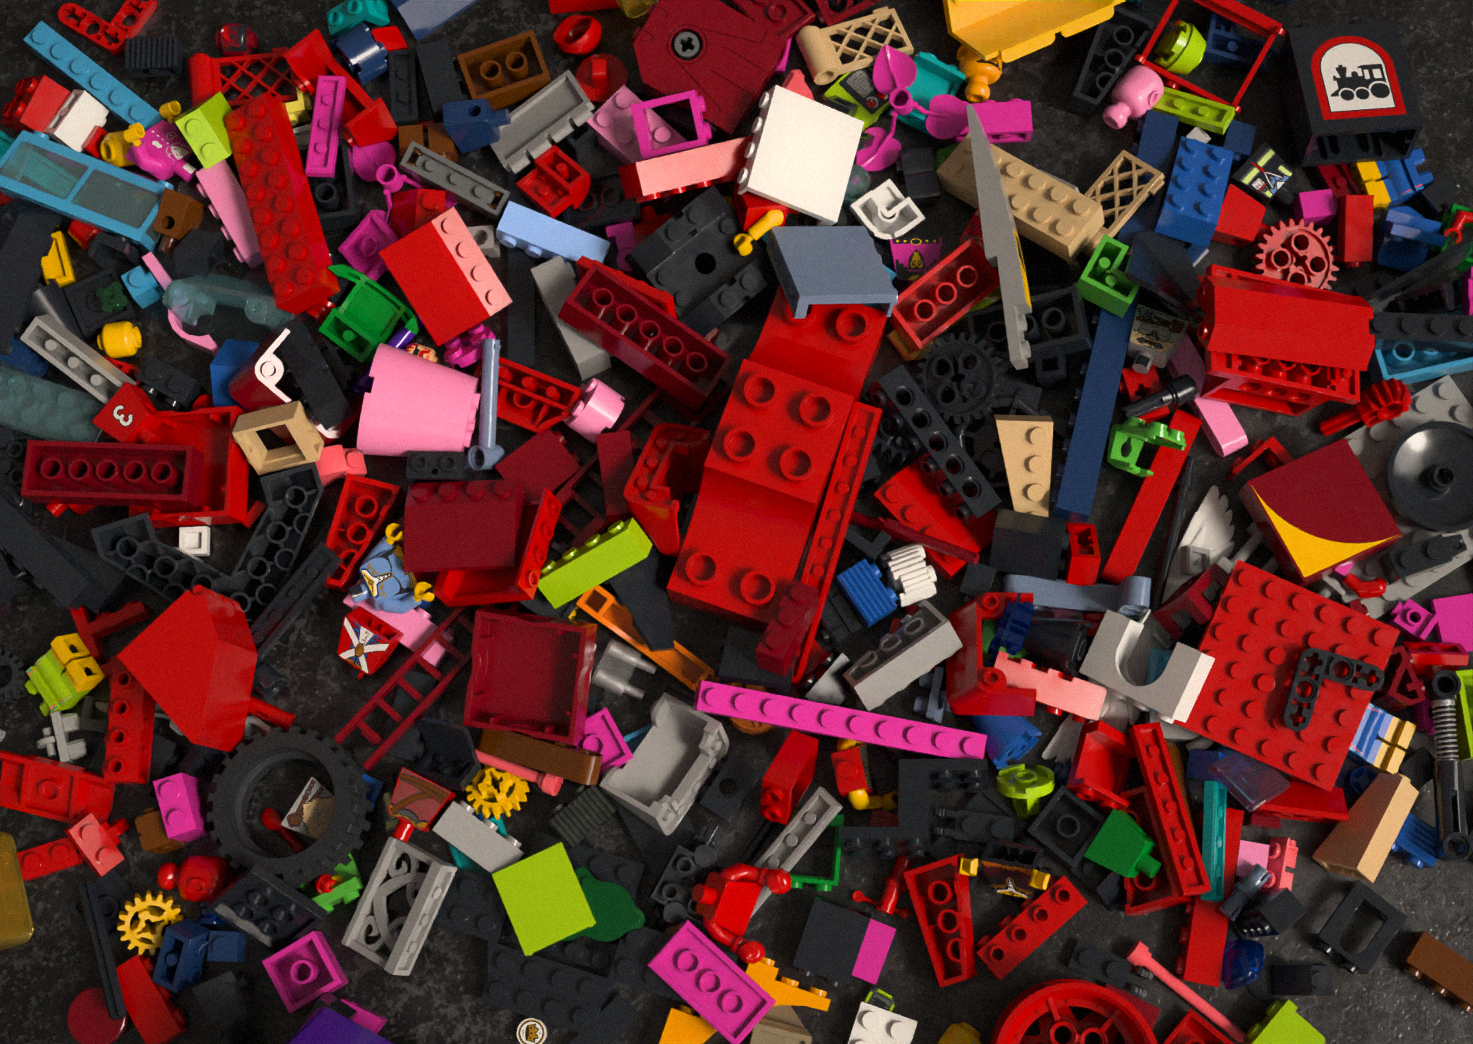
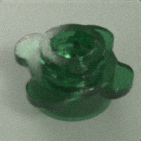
M113 282L111 286L101 287L97 290L96 296L101 299L103 311L119 310L127 304L128 298L122 292L123 286L120 282Z

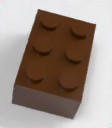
M533 30L457 55L472 100L487 99L493 110L531 98L551 83L548 69Z

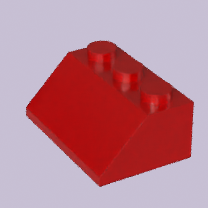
M417 188L394 193L390 228L401 238L444 210H447L448 198L446 191Z
M1257 773V777L1250 778L1248 781L1245 814L1257 813L1277 816L1282 819L1327 825L1348 821V811L1342 788L1333 787L1331 792L1313 784L1304 783V780L1297 777H1286V781L1275 779V774Z

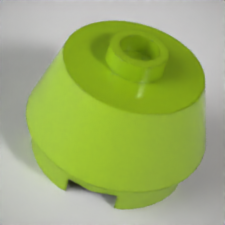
M1178 20L1174 23L1176 29L1170 35L1165 33L1155 50L1159 57L1154 60V63L1168 72L1186 75L1201 62L1206 48V41L1192 23L1187 24L1182 20Z

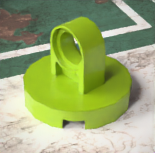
M1015 764L1002 768L999 771V777L996 776L997 790L1001 794L1013 798L1015 812L1021 819L1038 815L1040 810L1039 797L1051 793L1054 789V772L1049 768L1035 764L1036 769H1025V764Z

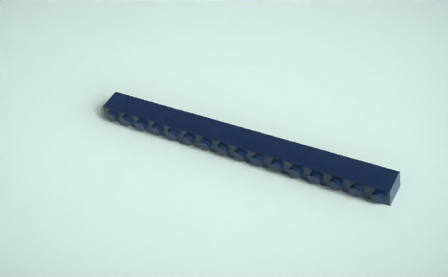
M1147 110L1144 120H1138L1135 135H1139L1138 143L1133 142L1130 154L1162 172L1165 177L1163 179L1165 183L1179 117ZM1128 166L1126 172L1132 171V166ZM1150 174L1139 176L1138 186L1147 184L1153 176ZM1133 178L1124 180V182H1128L1127 188L1133 187ZM1164 185L1155 195L1150 194L1117 232L1116 238H1113L1129 247L1128 250L1131 248L1133 237L1136 233L1154 229ZM1133 194L1120 197V206L1129 205L1134 200ZM1123 257L1117 269L1125 273L1126 268L1123 266ZM1141 288L1138 289L1123 318L1102 307L1099 308V312L1094 311L1090 324V327L1095 328L1093 336H1090L1092 348L1084 350L1089 355L1087 361H1082L1079 371V377L1083 378L1081 387H1076L1073 402L1077 403L1075 412H1070L1067 428L1071 429L1069 438H1064L1061 453L1066 455L1064 463L1058 464L1055 479L1060 481L1058 489H1053L1050 496L1049 505L1054 506L1051 516L1085 524L1090 516Z

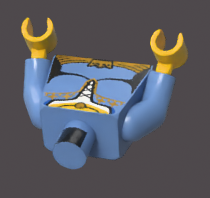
M392 523L388 525L385 531L386 536L375 545L362 562V566L359 568L362 583L348 588L354 604L369 598L375 611L383 610L388 613L405 614L420 605L422 600L430 602L434 599V594L430 592L425 593L426 589L431 588V584L426 582L417 583L412 572H404V554L399 544L395 546L394 543L395 541H404L403 531L395 536V531L400 527V524Z

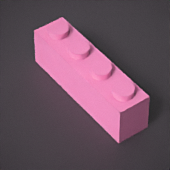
M224 159L207 170L203 168L195 172L200 181L196 184L204 198L209 196L212 204L208 205L216 220L221 218L224 223L220 227L228 241L233 239L237 246L233 248V251L241 263L246 261L251 269L263 263L243 188L227 161Z
M359 579L355 585L362 583ZM348 594L343 600L352 610L361 606L404 633L399 643L413 653L439 627L429 621L432 616L420 607L416 610L412 609L405 614L384 612L383 610L375 611L369 598L354 604L350 594ZM449 628L442 636L455 646L457 641L452 637L455 632ZM436 642L423 658L438 669L449 652Z

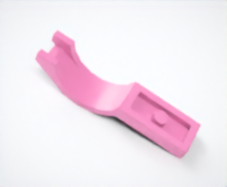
M149 252L143 256L142 259L171 299L168 305V319L173 330L189 346L216 356L220 348L209 334L193 336L183 331L181 317L184 308L188 304L187 300L155 255Z

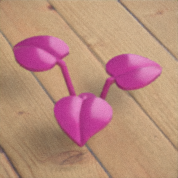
M887 44L881 48L873 68V82L881 94L890 95L889 101L893 108L891 112V125L888 134L881 127H872L865 130V132L875 136L871 147L856 151V167L867 172L884 170L894 164V159L899 158L901 144L898 140L892 138L898 114L907 115L913 109H917L922 114L928 116L926 119L928 132L933 137L942 140L957 136L969 126L966 104L952 95L942 94L933 97L929 105L930 111L921 107L918 102H914L906 88L910 87L916 79V65L911 57Z
M382 142L363 148H358L355 145L353 146L355 171L362 180L370 183L378 180L384 188L383 193L386 197L388 212L386 213L382 210L374 211L378 212L390 227L392 215L391 192L400 190L403 182L420 189L431 188L407 178L406 175H400L395 167L397 154L390 143ZM448 198L447 208L456 205L458 202Z

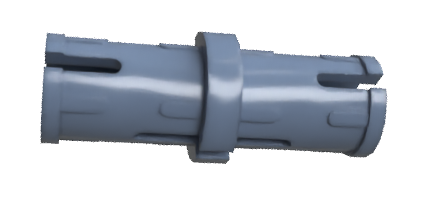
M1256 863L1241 883H1236L1234 886L1235 890L1219 907V910L1227 918L1234 921L1242 909L1249 902H1253L1256 899L1255 894L1271 877V874L1264 867Z

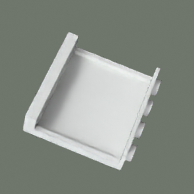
M775 85L768 92L765 91L759 101L761 112L752 126L754 137L745 151L744 157L747 158L745 168L741 169L737 179V183L740 184L737 194L742 195L746 191L752 192L817 218L818 226H832L837 223L864 122Z

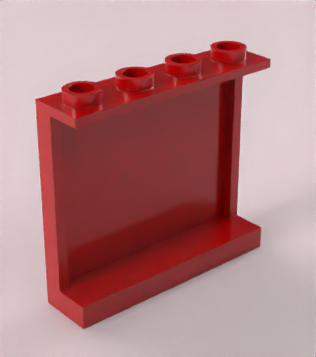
M544 488L541 500L526 503L516 569L440 571L433 593L447 607L533 600L539 584L540 570L546 561L557 519L561 512L562 504L548 488Z

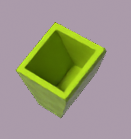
M220 91L174 118L176 125L206 170L233 153L223 117L233 112Z

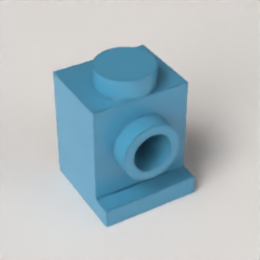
M140 265L121 276L131 296L143 309L166 296L151 271L146 273Z

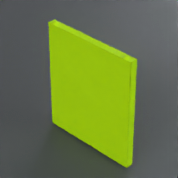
M562 842L556 843L552 847L492 874L525 956H531L534 952L597 924Z

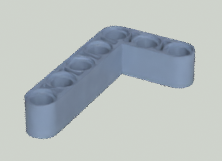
M1008 574L1002 577L1001 592L1033 593V610L1083 615L1090 613L1106 614L1107 609L1132 620H1137L1149 609L1151 579L1142 576H1127L1118 586L1096 583L1095 586H1077L1066 584V580L1057 579L1052 581Z

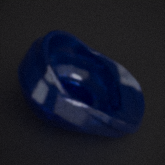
M1240 939L1230 941L1224 949L1220 976L1221 981L1224 983V988L1233 990L1245 986L1259 976L1266 958L1264 947L1260 942Z

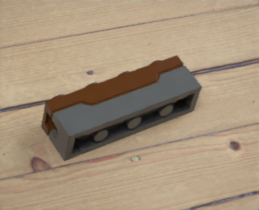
M414 141L410 143L399 165V172L433 190L446 191L448 198L494 222L497 221L510 195L509 191Z

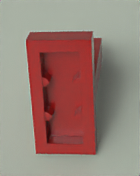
M141 601L128 602L122 606L121 610L114 613H102L95 617V621L90 609L84 605L78 610L70 609L80 638L90 652L88 657L92 656L96 663L108 659L101 638L153 616L150 607Z

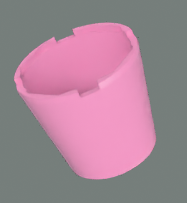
M380 343L369 377L374 378L371 393L365 392L357 436L358 453L407 457L408 451L464 452L465 447L469 448L477 419L475 417L476 410H478L481 394L477 393L478 378L393 346Z

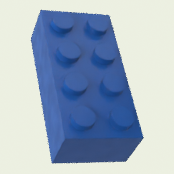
M1181 137L1172 159L1154 232L1202 247H1208L1218 224L1234 151L1195 139Z

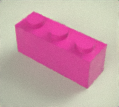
M1011 99L1007 102L985 100L981 103H972L982 122L989 143L1030 141L1033 132L1030 101ZM969 126L957 136L949 139V145L956 142L961 143L969 133Z

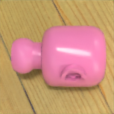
M1138 65L1129 69L1122 78H1119L1111 92L1113 105L1106 107L1103 112L1105 123L1113 129H1120L1125 126L1127 118L1132 120L1143 118L1147 110H1151L1164 93V85L1158 74L1146 66Z

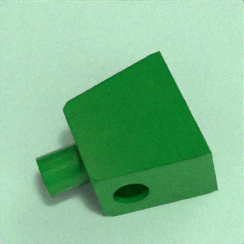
M1117 809L1112 810L1084 854L1086 858L1125 877L1135 878L1142 871L1152 878L1161 867V863L1150 856L1156 847V842L1128 813Z

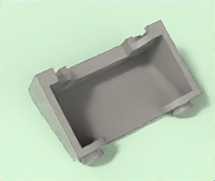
M664 692L662 697L651 706L650 714L653 726L633 753L634 759L627 762L623 769L616 766L606 770L599 786L603 792L653 828L665 835H670L698 797L706 782L713 775L721 759L725 757L729 748V739L721 722L702 712L693 711V707Z

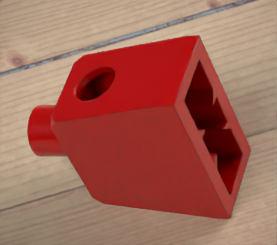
M1229 184L1225 190L1218 224L1211 240L1238 248H1245L1255 238L1258 239L1260 235L1266 234L1265 229L1270 227L1262 223L1266 211L1265 206L1236 186Z

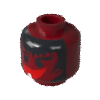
M226 22L216 31V47L226 57L250 55L252 48L256 49L257 35L251 31L247 23Z

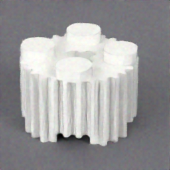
M912 543L881 555L880 558L882 567H888L887 577L889 582L887 584L893 589L897 598L900 599L899 604L901 607L927 599L936 594V588L933 583L937 581L935 571L931 565L926 566L923 560L926 557L924 548L918 543Z

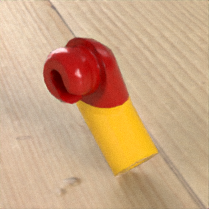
M324 873L316 877L314 881L315 891L319 895L330 893L334 890V887L343 883V879L338 874L330 877L329 874Z

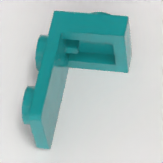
M346 0L326 12L329 33L334 37L363 20L381 27L390 23L386 0Z

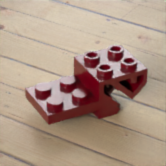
M1359 598L1344 604V606L1370 617L1367 607L1361 604ZM1403 645L1392 649L1383 670L1384 683L1382 687L1375 691L1371 700L1372 703L1392 713L1426 700L1424 696L1426 692L1422 680L1416 677L1413 670L1414 661L1409 651L1405 650Z

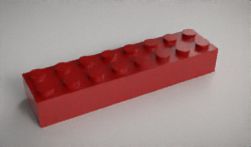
M264 92L224 116L223 120L276 307L298 315L340 292L336 274L328 269L333 264L286 105L279 99Z

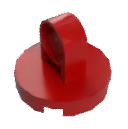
M604 53L591 55L583 60L577 68L575 79L591 103L600 107L623 85L628 88L629 84L627 69L621 60L613 55Z

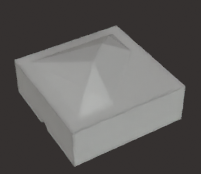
M1190 545L1181 546L1180 574L1193 577L1209 566V549Z

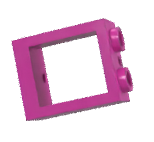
M696 90L630 105L642 160L709 146L708 139H712V132L709 122L704 123L702 112L706 111V105L703 95L698 96ZM690 100L698 140L655 149L646 109Z

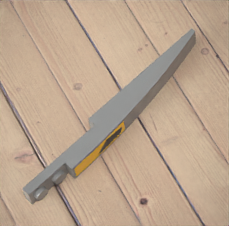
M972 104L966 105L985 257L992 267L998 266L1010 362L1019 370L1028 368L1027 358L1031 357L1028 341H1025L1023 332L1027 331V321L1024 314L1032 313L1025 265L1014 217L998 164L979 115Z

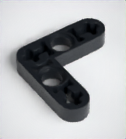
M1309 647L1303 649L1297 656L1280 716L1282 724L1285 728L1292 731H1302L1308 727L1323 678L1365 691H1376L1384 683L1383 671L1375 665L1322 649ZM1315 653L1314 658L1319 660L1318 665H1312L1309 673L1315 674V679L1308 676H1300L1301 671L1308 672L1309 663L1305 662L1306 656L1311 657ZM1338 661L1345 662L1348 667L1347 674L1342 678L1336 677L1333 673V666ZM1370 670H1372L1371 675L1375 677V681L1369 682L1366 686L1367 681L1365 679L1354 677L1355 671L1369 674ZM1301 681H1307L1311 686V693L1305 698H1301L1296 692V686ZM1293 699L1298 702L1307 703L1306 708L1303 706L1299 707L1298 715L1302 716V721L1296 722L1294 726L1292 725L1293 720L1289 719V714H1294L1298 705L1292 704Z

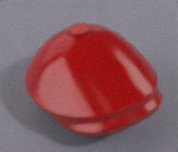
M572 15L567 17L553 34V42L564 52L585 55L592 52L598 46L601 39L602 26L597 19L591 16Z

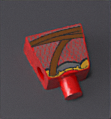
M403 767L387 813L399 819L391 835L407 843L415 827L426 833L429 832L456 794Z

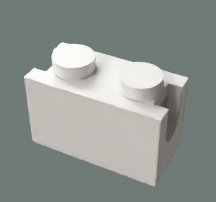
M74 89L43 132L58 144L82 152L84 149L81 146L94 126L97 125L102 128L106 122L105 117L110 111L86 91Z

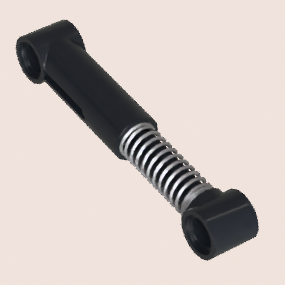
M1442 670L1430 675L1424 681L1425 695L1432 703L1431 708L1434 709L1432 711V714H1434L1432 718L1435 720L1433 721L1435 725L1433 729L1436 731L1433 734L1436 736L1433 739L1436 740L1434 745L1437 747L1434 749L1437 751L1435 755L1438 756L1435 758L1436 761L1432 762L1437 836L1433 849L1439 860L1445 863H1454L1469 858L1473 846L1467 834L1463 761L1456 759L1459 755H1456L1458 750H1455V747L1458 746L1455 742L1458 740L1455 739L1457 734H1454V731H1457V729H1454V726L1457 724L1454 721L1457 719L1453 718L1456 715L1453 711L1456 710L1454 702L1457 700L1456 695L1461 690V681L1456 673L1450 670ZM1438 679L1445 682L1447 686L1446 693L1438 689ZM1450 840L1457 844L1458 851L1456 855L1451 854L1448 850Z

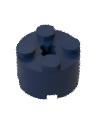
M364 22L356 24L329 42L333 57L338 54L341 61L339 64L360 87H363L389 68V64L384 58L388 55L386 48L380 41L377 43L371 37L370 29Z

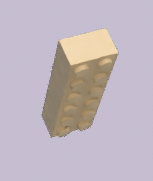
M969 132L939 167L937 175L941 189L977 209L979 202ZM990 143L1007 192L1017 232L1072 263L1105 223L1102 205Z

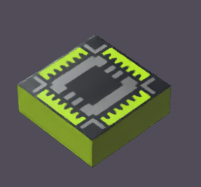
M872 985L864 1002L892 1012L899 999Z

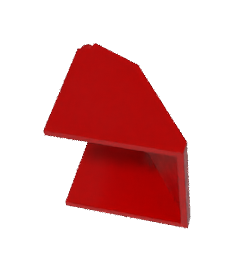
M196 585L192 590L193 593L187 590L126 646L117 657L191 743L234 753L237 750L235 747L243 741L258 653L245 613L241 609L239 602L202 585Z

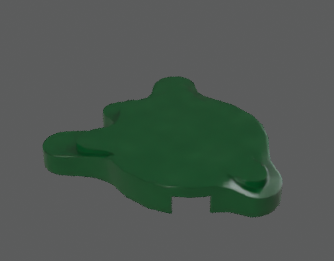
M580 867L575 871L597 924L562 939L563 941H571L577 937L588 936L597 941L610 942L615 941L631 930L640 929L644 925V913L636 907L632 897L625 888L612 882L597 880L585 867Z

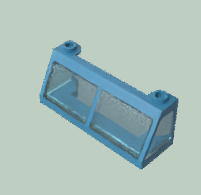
M25 130L19 134L0 160V192L7 197L32 202L112 235L120 234L128 238L130 243L141 245V250L155 253L162 235L153 230V225L165 188L173 190L174 186L160 179L156 183L50 141L48 135L34 130L33 134Z

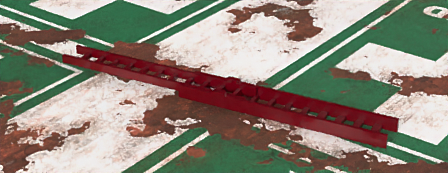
M714 328L707 334L705 339L713 344L719 338V330ZM727 369L719 380L726 386L717 396L710 392L704 401L708 405L699 415L658 386L616 432L629 430L630 438L636 439L637 448L642 452L646 443L631 430L641 419L653 429L657 425L665 423L651 411V408L660 399L689 423V426L700 428L730 396L738 373L734 376ZM598 451L555 495L562 504L561 509L572 499L594 518L580 532L559 514L557 523L574 537L569 546L576 547L577 549L585 545L586 540L594 534L598 533L600 535L610 524L607 520V513L604 516L601 515L574 491L586 477H589L603 490L602 478L593 471L600 464ZM516 601L509 610L518 612L523 606ZM480 604L484 608H495L492 604ZM471 605L458 606L333 738L337 743L341 744L358 726L363 730L361 734L373 745L376 746L378 744L380 747L362 765L368 771L372 769L472 662L471 650L464 656L442 636L456 621L473 635L474 625L462 616ZM436 642L442 645L459 661L446 677L423 658ZM416 663H419L440 682L426 698L403 679ZM397 683L420 703L406 719L383 700ZM377 705L400 725L386 741L363 721Z

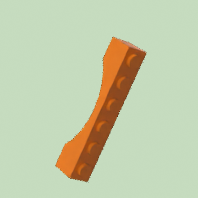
M600 585L583 593L577 601L576 605L639 649L694 692H696L698 681L719 683V678L715 677V670L675 640V648L672 650L650 652L632 625L633 617L626 606L620 607L616 597Z

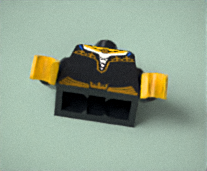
M989 838L982 856H975L970 859L960 858L959 874L976 876L977 871H979L988 880L992 891L1009 895L1010 899L1016 903L1033 898L1036 890H1046L1048 882L1053 876V872L1049 867H1042L1043 848Z

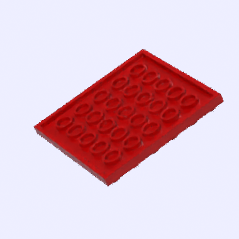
M1235 559L1215 605L1214 615L1209 619L1196 649L1215 658L1214 663L1186 723L1174 720L1173 723L1331 792L1374 691L1357 689L1323 678L1308 727L1302 731L1289 730L1282 724L1280 716L1297 656L1305 648H1318L1375 665L1383 671L1400 630L1239 559ZM1315 653L1311 657L1306 656L1305 662L1309 663L1308 672L1301 671L1300 676H1308L1315 679V674H1309L1312 665H1318L1319 660L1314 658ZM1338 661L1333 666V673L1338 678L1344 677L1348 672V667L1345 662ZM1370 670L1369 674L1355 671L1354 677L1365 679L1367 681L1366 686L1369 682L1375 681V677L1371 675L1372 670ZM1301 681L1296 686V692L1301 698H1305L1311 693V686L1307 681ZM1293 699L1292 704L1298 705L1296 712L1289 714V719L1293 720L1292 725L1294 726L1296 722L1302 721V716L1298 715L1299 707L1303 706L1306 708L1307 703L1298 702Z

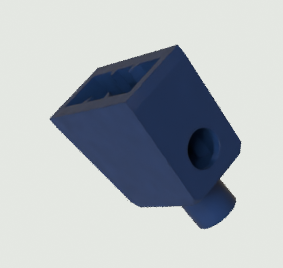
M484 98L442 104L443 127L462 154L498 142L500 139L499 126L511 124V116L507 108L494 111L487 99Z

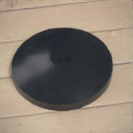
M1447 421L1428 422L1409 430L1394 444L1385 464V486L1392 504L1407 521L1423 530L1440 534L1457 533L1473 527L1472 429Z

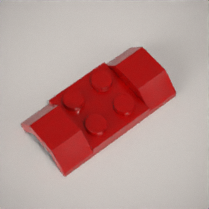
M0 750V760L3 762L0 780V806L69 824H74L87 813H92L99 824L107 821L112 810L115 784L104 782L103 775L85 771L83 767L31 754L24 756Z

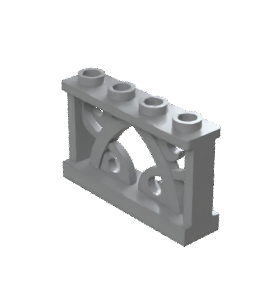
M390 836L382 847L377 865L371 872L369 882L363 895L358 900L357 909L352 920L345 929L342 944L377 963L392 975L409 976L458 867L437 858L409 841L406 843L394 836ZM404 853H407L411 859L410 873H408L409 868L405 861H402V867L398 870ZM419 860L430 865L428 873H418ZM407 885L406 897L411 907L408 917H399L390 924L387 914L386 897L395 890ZM419 890L418 895L415 898L414 891ZM401 924H403L404 926H403L401 932H400L399 929L396 930V928H397L398 926H400ZM372 926L373 931L370 935H368L370 928ZM381 934L380 939L372 945L366 943L367 935L378 936ZM385 944L391 951L390 957L378 951Z

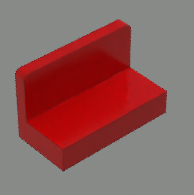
M1403 641L1405 650L1409 651L1414 661L1413 670L1416 675L1430 676L1442 670L1455 672L1458 671L1459 665H1468L1469 654L1461 643Z

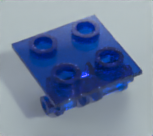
M1018 593L1014 602L1008 601L1003 614L998 620L995 628L997 630L987 649V653L991 654L988 662L989 666L1000 647L1005 648L1006 652L1010 655H1016L1022 649L1023 642L1027 636V630H1029L1030 623L1035 614L1033 603L1028 601L1022 603L1019 601L1021 593Z

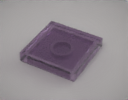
M1234 751L1213 763L1208 770L1250 812L1284 793L1291 785L1274 767L1238 751Z

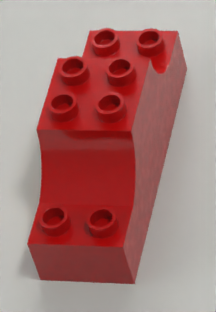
M779 285L758 342L748 360L743 359L704 463L703 478L693 516L666 588L670 601L740 626L760 629L767 628L791 579L795 581L797 579L819 517L817 514L825 501L826 489L833 474L854 401L860 402L885 333L887 322L885 312L863 304H809L806 317L794 319L782 287Z

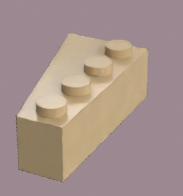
M994 414L1013 511L1048 517L1053 420L1051 416Z

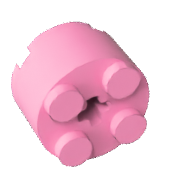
M592 378L587 385L582 383L578 387L583 392L571 411L572 415L562 421L590 442L597 443L596 434H602L600 432L606 427L610 429L624 407L622 401L625 398L599 379Z

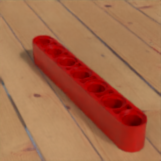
M1177 408L1174 411L1167 429L1171 428L1184 432L1183 438L1185 439L1184 443L1187 444L1186 448H1184V451L1158 446L1148 468L1154 474L1153 476L1144 477L1099 578L1118 586L1125 577L1133 576L1200 428L1202 419Z

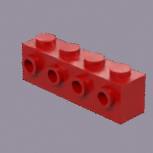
M113 666V674H111L109 679L111 699L107 706V716L109 718L108 731L104 737L106 746V758L102 764L104 782L149 785L156 701L126 666Z
M1053 875L1052 879L1048 882L1046 890L1036 898L1033 896L1031 899L1024 900L1019 905L1022 909L1021 912L1015 917L1011 914L1006 916L998 924L1000 930L995 935L991 936L988 933L975 944L979 948L975 951V955L996 980H1001L1088 902L1064 875L1058 879Z

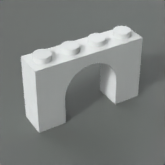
M1107 609L1079 672L1089 677L1087 682L1104 687V685L1110 687V694L1126 700L1128 696L1134 699L1133 705L1149 712L1150 708L1158 711L1156 717L1173 724L1174 720L1186 723L1215 658L1177 642L1162 675L1149 685L1138 686L1131 676L1129 662L1144 625Z

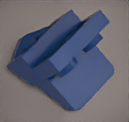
M1408 206L1381 207L1378 223L1380 231L1375 261L1383 266L1406 272L1411 271L1424 263L1428 249L1432 250L1434 245L1444 247L1447 237L1438 234L1442 223L1427 219Z

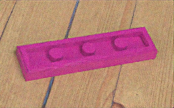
M318 75L305 173L309 177H334L347 82L345 76Z

